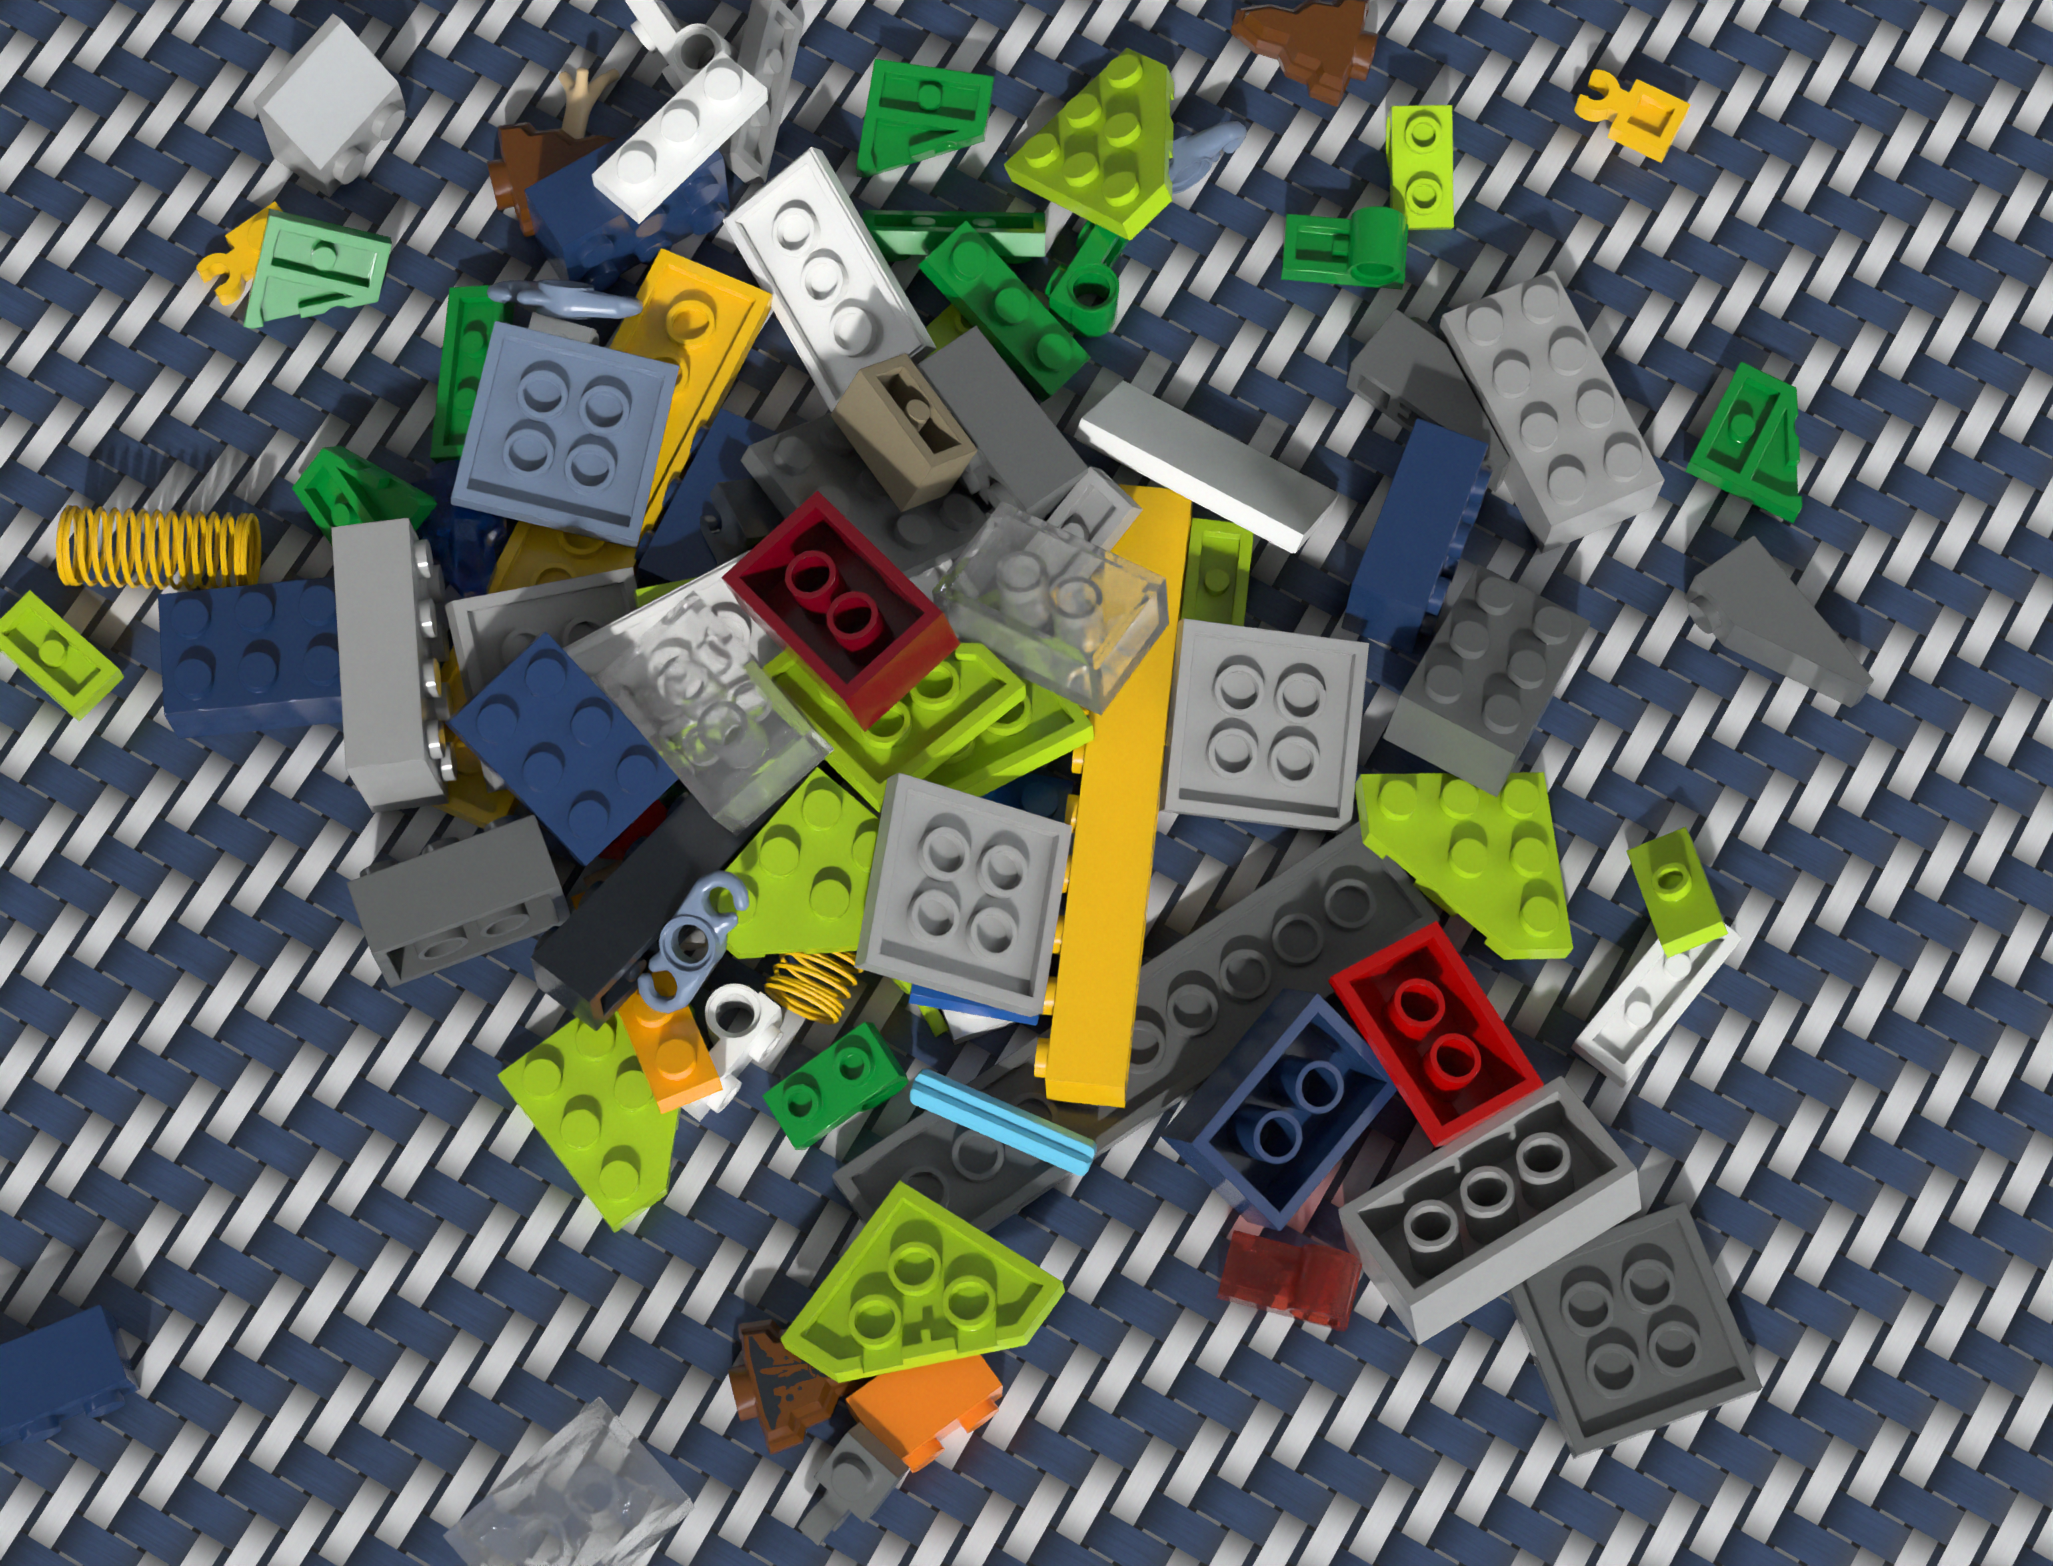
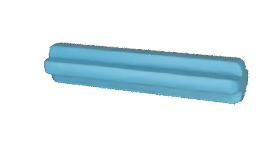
M922 1069L912 1084L910 1101L916 1106L1078 1176H1084L1091 1167L1097 1152V1144L1090 1138L930 1069Z

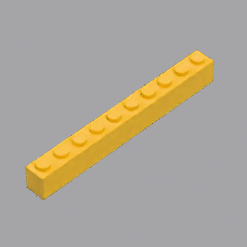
M1118 484L1143 511L1111 549L1108 563H1100L1095 569L1093 600L1103 601L1101 620H1089L1086 657L1096 658L1094 678L1082 677L1079 706L1085 715L1089 716V721L1093 725L1094 740L1073 750L1072 773L1082 774L1080 795L1068 794L1065 824L1073 826L1072 833H1075L1073 854H1068L1062 893H1068L1065 915H1058L1052 951L1054 954H1060L1058 977L1048 976L1042 1015L1053 1016L1050 1038L1038 1037L1034 1077L1045 1078L1047 1100L1125 1108L1159 814L1178 621L1181 620L1193 501L1168 488Z

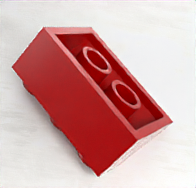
M1437 921L1334 974L1328 980L1434 1147L1448 1144L1544 1086L1533 1066Z

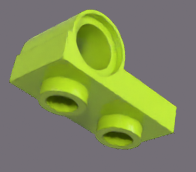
M1452 105L1391 106L1386 120L1387 165L1390 167V208L1401 212L1406 217L1408 230H1447L1454 228Z

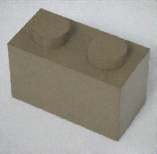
M906 353L859 369L830 415L901 512L947 495L978 451Z

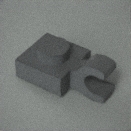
M859 1422L844 1435L815 1474L814 1478L828 1492L807 1514L798 1528L819 1546L831 1530L835 1532L840 1528L851 1512L864 1523L877 1512L910 1467Z

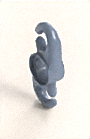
M1239 121L1222 122L1195 135L1184 136L1173 141V158L1169 159V177L1173 183L1172 194L1183 192L1198 183L1209 172L1212 163L1219 160L1221 149L1227 154L1237 150L1246 138V127Z
M554 279L539 281L509 280L490 285L487 290L488 298L495 302L504 304L512 302L536 308V313L555 318L591 319L595 317L620 319L632 317L643 310L642 301L636 297L627 295L621 297L594 291L593 285L576 281Z
M716 870L701 876L693 885L672 919L663 928L659 939L660 951L649 960V969L652 972L664 970L671 972L677 984V991L675 995L670 997L661 996L654 988L651 974L641 973L638 977L639 993L644 1002L653 1010L669 1014L686 1007L694 998L715 964L723 957L727 947V933L738 924V916L735 912L717 913L711 905L709 895L712 889L724 887L731 892L736 910L745 911L749 906L748 890L742 880L733 873ZM683 925L697 926L705 933L708 939V952L703 959H692L681 950L678 935Z

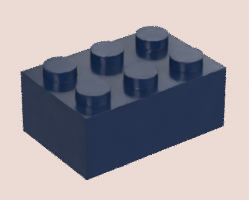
M644 124L524 189L537 245L559 279L587 283L594 286V291L603 292L610 288L622 273L640 263L644 265L654 263L661 248L670 251L674 244L692 234L703 235L715 229L723 221L724 217L731 213L724 158L717 149L640 224L594 186L592 174Z
M1419 418L1416 419L1352 583L1341 626L1342 629L1410 654L1413 652L1419 634L1431 638L1444 604L1443 601L1449 585L1456 574L1467 538L1477 519L1493 472L1492 469L1482 466L1488 443Z
M334 576L158 594L164 715L178 739L343 722Z
M546 631L536 636L444 722L532 815H535L536 820L576 862L583 866H587L682 776Z
M1283 988L1159 1136L1247 1222L1281 1231L1398 1089L1371 1047L1318 993Z

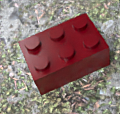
M818 490L721 577L740 607L864 732L961 645L945 614Z

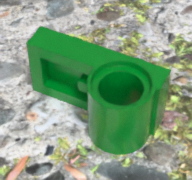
M1381 206L1358 209L1351 215V219L1287 214L1284 229L1281 280L1402 290L1405 281L1408 236L1406 217L1395 209Z
M1089 220L1082 228L1075 247L1079 252L1069 267L1063 263L1057 267L1047 284L1045 296L1049 298V312L1069 334L1073 332L1081 337L1095 338L1110 331L1116 322L1119 280L1111 268L1129 240ZM1084 294H1096L1102 297L1105 302L1097 306H1086L1081 304L1077 298Z
M865 1021L764 1093L762 1097L794 1149L806 1150L856 1113L873 1109L895 1096L908 1084L909 1079L875 1024Z

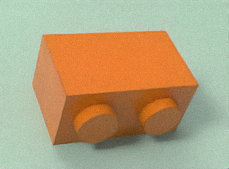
M975 1355L878 1375L846 1398L847 1410L857 1424L860 1422L908 1465L912 1473H915L943 1453L945 1448L940 1441L960 1426L964 1428L966 1433H970L991 1419L999 1411L995 1401L1002 1397L1003 1385L983 1357Z

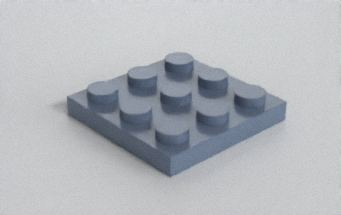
M495 321L451 496V504L637 549L680 366Z

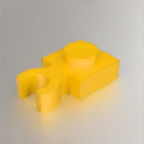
M1594 69L1590 76L1588 87L1600 92L1604 99L1593 100L1588 96L1580 94L1574 109L1575 113L1587 121L1598 122L1606 119L1612 122L1607 138L1662 163L1687 117L1691 104L1639 79H1636L1630 92H1627L1620 88L1618 81L1613 75L1604 70Z
M275 201L225 235L232 251L227 254L214 253L208 255L196 267L204 283L212 280L213 277L219 274L229 276L226 283L214 290L219 302L223 306L237 301L244 293L246 282L254 276L269 209L282 211Z

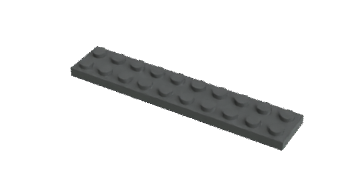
M1359 821L1141 967L1125 1108L1047 1100L1045 1078L1034 1077V1066L1038 1037L1050 1038L1051 1028L966 1085L1094 1140L1097 1144V1152L1094 1157L1096 1159L1199 1089L1283 988L1318 993L1327 1002L1336 996L1328 982L1331 976L1435 921L1439 923L1441 919L1418 888L1413 885L1414 883L1400 865L1389 856L1382 860L1363 844ZM927 1110L834 1172L832 1180L864 1226L900 1180L986 1233L1073 1173Z

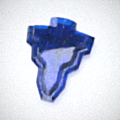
M448 460L430 468L424 480L410 483L412 486L432 496L437 502L436 507L415 532L419 540L428 539L432 556L439 558L444 579L463 599L486 595L490 590L497 571L494 549L508 538L507 518L452 505L451 496L460 460Z

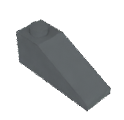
M1395 309L1352 361L1346 387L1410 433L1413 430L1416 419L1419 418L1488 443L1482 466L1493 470L1487 487L1496 492L1503 483L1510 458L1446 343L1440 340L1438 333L1426 321L1417 317L1409 318Z
M1754 535L1694 577L1684 599L1688 602L1687 608L1692 620L1703 632L1707 634L1713 633L1724 647L1850 708L1862 700L1874 679Z

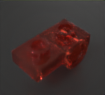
M1234 1230L1216 1298L1345 1332L1355 1298L1362 1263H1360V1259L1336 1248L1315 1244H1305L1302 1247Z

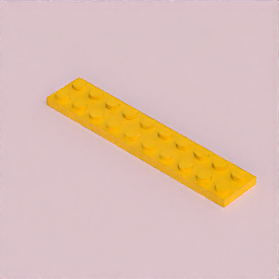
M663 248L660 249L636 295V298L642 301V312L632 317L624 318L609 349L680 366L638 545L648 529L657 531L666 513L662 503L669 485L676 476L684 479L693 462L690 454L693 440L703 424L708 426L713 424L772 308L771 303L773 300V296L769 292ZM518 521L480 596L633 567L635 576L638 571L636 559H634L637 549ZM453 646L450 651L449 661H445L440 671L441 683L448 682L450 685L455 713L467 700ZM444 723L445 742H453L455 748L458 777L457 780L448 781L449 803L432 805V807L483 829L487 824L498 818L513 815L519 804L517 798L508 789L492 793L487 792L481 761Z

